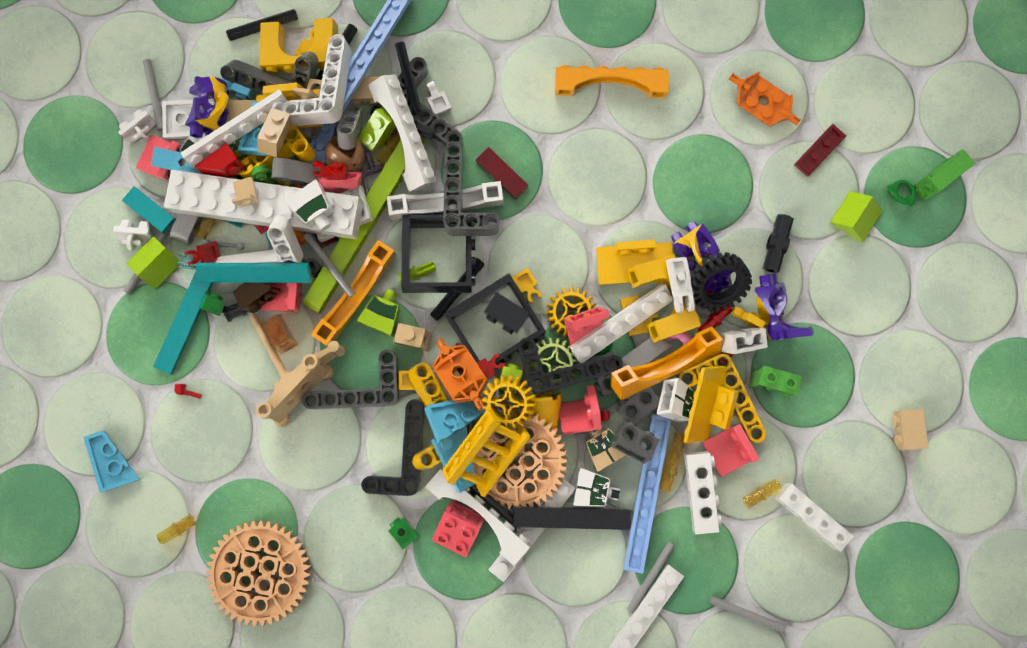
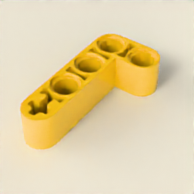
M290 126L288 135L277 158L290 159L296 155L302 162H311L315 158V150L296 126ZM249 155L242 160L246 168L238 174L243 179L252 177V168L258 165H266L268 169H272L273 158L276 157Z

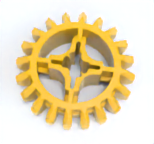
M573 287L569 288V293H567L565 288H562L563 295L556 291L557 299L551 296L550 300L554 304H547V307L552 310L546 311V315H552V317L547 319V322L554 321L551 329L557 326L556 334L563 330V337L567 336L566 326L562 324L564 318H567L566 316L569 312L567 309H577L575 314H578L585 306L587 310H590L597 305L596 303H589L593 299L592 296H589L587 299L585 298L588 293L587 291H584L581 295L579 294L581 290L579 287L576 293L573 292ZM566 298H576L581 302L573 305L566 301ZM561 303L565 313L558 319L556 307Z
M502 375L500 380L495 378L493 380L494 384L489 383L487 385L490 390L483 392L488 396L482 398V401L487 403L483 406V410L489 409L493 411L500 425L505 423V427L509 429L511 423L513 429H515L518 424L523 426L525 424L524 420L529 421L531 419L529 414H533L535 411L530 407L536 406V402L530 400L536 396L535 394L529 395V392L533 389L532 387L528 389L524 387L527 385V381H524L522 384L519 383L521 377L518 376L513 381V375H509L507 381L505 375ZM507 386L505 395L496 398L497 390ZM513 388L517 389L521 393L524 400H522V398H518L515 395ZM508 396H509V398H510L509 400H510L511 402H513V403L510 405V408H509V406H508V405H509L508 402L503 401V400L508 399ZM495 405L502 407L504 414H501ZM524 406L520 415L511 417L513 408Z

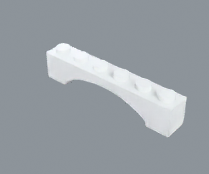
M396 74L379 77L368 84L374 102H379L387 110L400 134L405 155V173L402 175L409 192L421 190L437 182L434 171Z
M501 181L482 183L479 186L463 189L462 211L504 205ZM444 193L387 196L389 216L391 220L402 219V215L441 214L444 210ZM452 204L449 208L455 209L458 205Z
M442 469L425 486L439 500H443L445 497L455 499L477 511L494 530L502 549L499 553L513 566H516L531 548L528 545L530 541L523 534L518 536L513 531L515 527L508 521L503 523L498 518L500 514L492 507L490 509L484 506L485 501L477 494L474 497L469 493L470 488L457 493L454 486L447 483Z

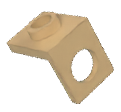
M310 79L307 89L294 87L293 92L301 97V99L319 98L320 91L315 94L312 88L316 84H319L321 87L322 80Z
M252 177L233 182L236 198L232 199L233 204L242 208L259 203Z

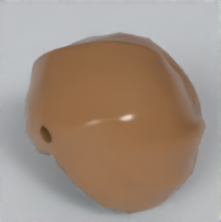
M338 136L328 140L325 148L327 165L339 162L348 165V172H357L365 162V151L360 141L357 140L354 148L344 150L338 146Z

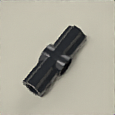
M777 215L773 231L767 240V253L762 267L767 272L779 273L784 254H786L789 248V235L794 220L789 215Z

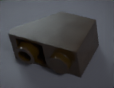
M243 283L232 292L241 310L255 313L264 304L274 300L282 291L280 288L261 283Z

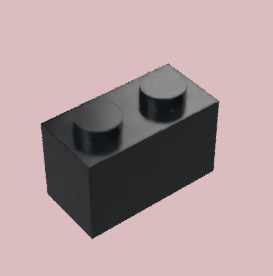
M496 292L484 311L488 321L493 324L498 322L503 325L502 329L510 335L513 332L518 334L530 315L528 311Z

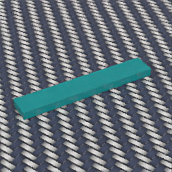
M196 271L153 366L173 375L201 312V309L198 307L205 291L209 292L213 285V282H199Z
M197 263L195 265L199 282L311 283L313 279L309 263Z

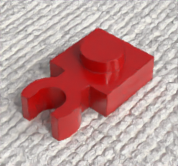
M216 241L196 246L197 251L188 250L185 252V255H193V260L187 262L188 265L197 264L199 260L201 263L213 262L221 256Z
M495 354L490 362L486 358L477 362L487 380L495 376L494 369H502L505 366V363L501 365L495 363V360L500 357L499 354Z

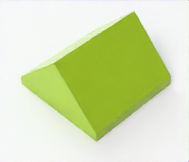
M850 191L830 223L862 243L881 215L882 209L873 196Z
M153 236L126 264L138 277L156 290L182 262Z

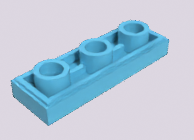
M154 147L151 166L202 174L196 167L192 168L187 161L185 166L180 165V160L184 159L181 152Z

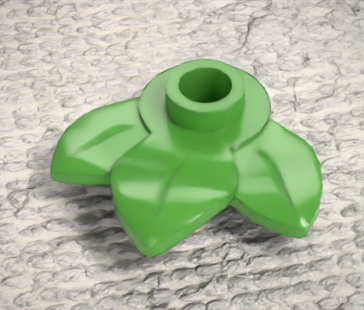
M258 165L252 168L251 176L254 182L277 183V180L271 178L272 169H268L266 165Z

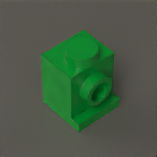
M205 291L198 308L220 316L226 302L223 301L224 298L222 296Z
M399 517L390 524L391 529L388 531L402 550L419 536L418 532L405 517L402 520ZM399 529L405 530L404 536L399 535Z

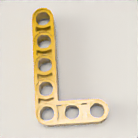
M727 354L714 356L678 374L677 378L681 380L685 373L689 374L691 382L687 386L692 387L698 384L701 366H718V359L720 357L724 358L727 371L723 386L738 391L743 396V401L739 404L736 403L734 409L739 424L742 426L749 441L759 443L765 439V429L730 356ZM728 375L734 377L735 382L732 386L726 383ZM746 410L751 413L749 421H745L742 417ZM754 428H757L760 433L757 439H753L751 436V431Z
M419 363L410 368L409 378L424 407L448 401L428 364ZM417 369H420L422 371V377L418 375ZM427 386H429V387L431 388V390H432V393H431V394H429V393L427 392V390H426V387H427ZM433 444L413 457V465L418 470L432 468L441 462ZM422 456L427 458L426 465L422 463Z

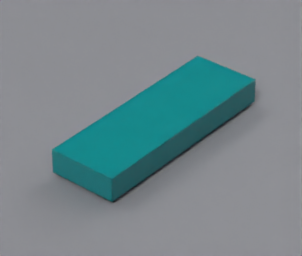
M135 186L122 199L125 204L163 234L176 221L172 215Z

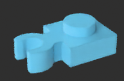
M222 79L228 84L227 90L234 93L237 99H254L255 94L251 89Z

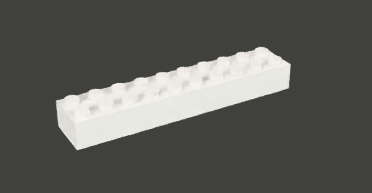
M171 170L164 208L173 213L270 227L273 218L283 216L289 220L292 229L295 231L356 240L358 238L364 205L363 200L358 196L325 192L333 213L327 217L331 226L327 230L321 231L317 224L310 228L285 203L286 199L302 188L254 182L259 203L239 208L232 203V199L236 198L233 182L240 179Z

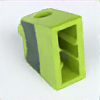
M386 289L383 298L374 295L357 321L393 337L401 308L393 303L397 292Z

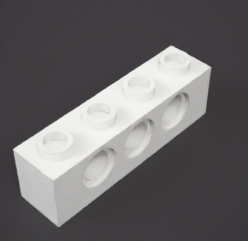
M708 451L684 453L693 532L695 535L719 532V526H722V522L716 508L719 506V497L715 495L714 487H717L716 475L712 473V467H715L714 456H710ZM699 468H705L706 474L703 477H697L696 475ZM706 487L708 494L700 497L699 490ZM704 507L710 508L708 516H701V510Z
M785 483L773 497L834 550L841 552L854 537L791 483Z

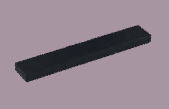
M514 506L513 527L630 530L631 510Z

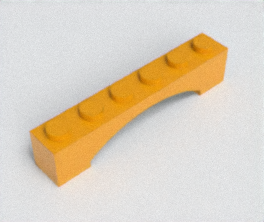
M568 65L556 67L555 95L573 96L576 90L585 86L611 82L638 88L647 93V98H666L669 92V70H664L663 68L648 70L643 67H636L634 69L616 67L615 69H608L605 66L589 68L588 66L571 68Z
M379 240L368 253L360 271L350 284L356 294L349 298L345 292L311 333L313 337L328 346L329 342L337 340L395 258L396 253L394 250Z
M711 326L696 333L695 337L685 345L657 361L636 367L627 365L612 372L611 387L620 400L626 399L720 354L723 339Z

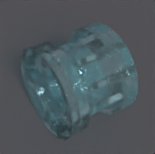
M180 251L179 255L181 258L177 266L196 270V264L188 265L187 263L193 260V255H185L186 251Z

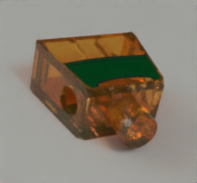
M276 314L260 323L271 346L280 354L298 346L282 314Z

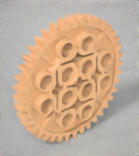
M515 407L511 417L520 415L524 408L518 413L517 407ZM539 413L535 417L529 414L531 419L529 421L524 420V427L532 429L534 433L527 442V444L531 442L533 446L529 449L526 445L523 446L516 456L518 457L522 453L519 460L514 461L512 464L510 463L506 473L501 475L488 493L496 501L499 500L502 506L507 503L508 509L511 508L512 504L514 506H527L528 504L529 506H534L536 502L538 505H541L542 500L545 502L548 500V495L551 497L554 495L553 490L557 491L559 489L558 484H562L563 480L561 478H564L566 475L563 470L567 469V465L564 463L567 462L568 458L563 456L567 453V450L561 449L564 447L565 442H559L562 435L556 436L555 434L558 429L551 430L550 428L553 423L551 422L546 425V417L540 420ZM510 423L509 429L516 431L520 425L518 424L517 428L513 429ZM494 431L488 440L499 445L509 437ZM539 443H546L548 449L540 448ZM482 447L476 455L493 462L499 453L493 454L494 451ZM526 456H532L534 462H528ZM473 463L475 475L482 477L486 468ZM535 468L534 473L525 478L527 472ZM512 469H518L521 475H515ZM544 469L549 475L543 476L539 470ZM499 482L506 483L508 488H502ZM526 483L534 484L535 489H529Z
M256 520L252 521L251 525L249 522L244 523V528L238 525L236 526L237 531L230 529V535H223L225 540L217 541L220 546L213 547L217 553L210 554V557L214 560L207 562L212 567V569L206 570V573L211 574V577L207 578L206 581L212 582L207 588L214 589L210 596H217L214 604L221 603L218 609L225 608L224 615L232 613L231 620L238 617V623L245 619V625H249L252 621L253 626H257L260 621L261 626H264L266 621L269 624L274 623V619L277 622L280 621L281 615L284 618L287 617V611L291 613L294 611L293 605H300L297 599H304V595L301 592H307L308 589L304 585L310 583L308 579H305V577L311 575L310 572L306 571L311 565L305 564L310 558L303 556L307 552V549H300L303 542L296 543L299 537L292 538L293 531L285 533L286 526L279 529L280 523H276L272 527V521H268L265 526L264 520H261L259 524ZM254 536L259 538L260 543L258 546L252 544ZM272 540H276L278 542V550L272 549ZM264 549V552L270 555H266L262 558V554L256 551ZM230 552L236 555L235 562L229 560ZM249 556L254 557V566L248 564ZM268 560H272L274 562L275 566L273 570H270L267 567ZM241 564L240 567L243 569V571L239 573V570L236 569V566H239ZM287 564H291L294 567L292 574L286 571ZM258 569H259V572L262 573V575L259 576V577H258V573H256V570H258ZM225 572L231 574L232 579L230 582L225 580ZM279 572V576H282V579L277 581V577H274V574ZM244 576H248L251 579L249 586L245 585L243 581ZM263 580H268L270 582L269 589H265L263 587ZM283 583L289 586V593L282 591L281 586ZM255 589L258 595L254 596L251 590ZM240 596L246 598V605H242L239 602ZM259 599L265 601V609H261L258 606Z

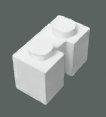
M748 327L740 329V331L720 333L723 339L721 350L724 353L739 354L768 348L766 328Z

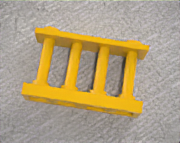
M487 409L442 469L447 483L454 485L459 478H463L475 483L481 496L485 498L523 446L527 444L530 435L524 425H520L516 431L500 425L493 411ZM494 431L510 438L504 447L488 440ZM482 447L499 453L493 462L476 454ZM471 462L487 468L482 477L467 472L465 469Z

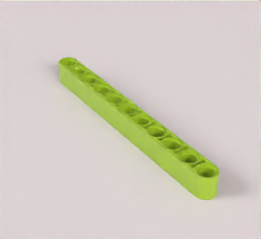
M420 136V137H421L422 144L424 145V143H425V138H423L422 136ZM402 140L396 146L366 196L373 221L359 227L357 240L341 237L329 257L343 277L388 205L387 196L394 195L404 178L402 174L405 173V155ZM325 265L303 300V305L319 314L325 309L339 286V283Z

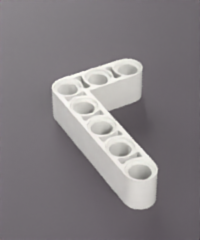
M336 34L329 40L320 97L291 100L283 105L282 111L290 114L291 125L329 124L340 120L352 53L343 35Z
M276 216L273 218L267 231L274 250L220 256L215 263H301L303 252L289 220L283 216Z

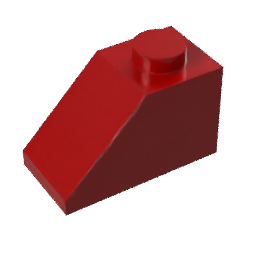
M227 143L195 165L202 174L232 178L246 168L236 152Z

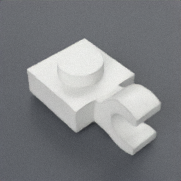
M433 81L426 84L431 97L427 98L432 112L440 115L452 110L445 92L439 93Z

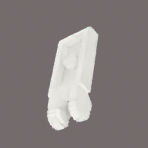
M687 258L667 259L666 265L674 298L675 311L677 313L683 312L682 297H685L684 302L687 311H693L695 309L694 293L692 291Z

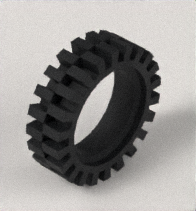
M725 252L724 256L722 253H717V258L712 254L709 256L710 261L708 262L704 258L701 260L703 265L697 264L695 266L697 271L692 270L691 272L693 297L696 303L704 310L705 308L708 311L714 309L715 312H719L721 307L725 311L727 310V305H730L732 308L735 306L733 302L737 301L740 303L742 301L740 296L745 298L747 296L746 291L751 289L749 284H752V275L740 257H737L735 254L730 255L728 252ZM723 270H731L736 273L734 283L726 291L719 294H708L704 291L706 281L715 273Z

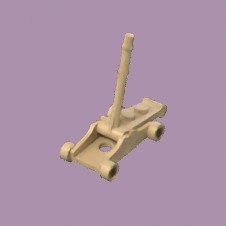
M253 313L249 316L252 326L256 329L262 344H264L281 377L280 381L275 383L273 394L268 401L262 402L257 406L256 414L263 419L270 418L274 424L284 427L290 422L289 413L302 400L303 395L306 392H310L321 379L330 380L334 376V369L327 363L337 356H343L345 348L337 341H331L324 350L306 355L302 363L289 372L284 367L276 350L272 347L270 340H268L266 332L261 327L262 322L258 319L256 313Z

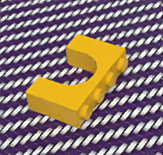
M333 18L314 19V41L308 51L317 55V69L324 70L329 40L332 36L338 34V24ZM279 22L261 23L259 66L266 72L273 74L278 72L293 73L295 61L301 55L290 56L286 54L284 27Z
M667 255L628 269L627 273L633 289L649 283H664L672 294L666 260L676 258L675 255ZM682 297L684 305L682 313H677L675 307H673L668 317L647 324L653 343L701 326L699 315L695 309L690 312L687 311L684 302L685 297Z

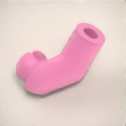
M684 332L667 338V340H679L682 342V345H685L693 337Z

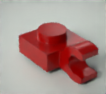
M321 161L313 162V167L320 168V171H314V177L326 176V179L346 180L348 165L334 162L325 166Z

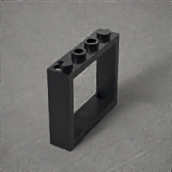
M402 215V293H472V286H476V276L472 275V268H475V257H472V250H475V239H472V236H466V282L410 283L411 228L445 227L443 215ZM451 222L448 226L455 227L458 223ZM475 222L468 223V226L474 227Z
M510 273L444 313L460 341L466 346L476 363L480 360L454 319L507 286L510 287L523 309L530 313L529 319L537 330L527 338L533 339L535 343L545 338L543 335L546 333V330ZM529 342L523 343L521 347L523 351L528 349L527 345ZM519 343L501 353L500 357L495 360V363H506L512 359L511 355L518 352L520 354Z

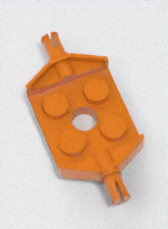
M757 72L745 79H741L732 73L728 80L737 85L736 104L769 127L786 120L797 126L801 121L800 118L791 112L793 94L789 96L759 75L761 72ZM761 97L766 98L768 105H761L758 99Z
M440 338L441 344L438 340L436 344L441 353L433 363V369L455 403L474 402L478 411H482L485 405L480 397L489 381L465 345L448 347L443 339ZM457 368L464 369L461 376H454V371Z

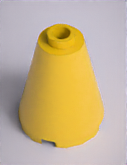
M554 391L535 394L536 397L530 400L536 402V406L530 407L535 411L532 416L535 417L539 413L540 420L546 417V425L551 422L553 423L550 428L551 430L558 428L562 399L561 392H558L557 395H554ZM540 442L542 446H547L546 443Z

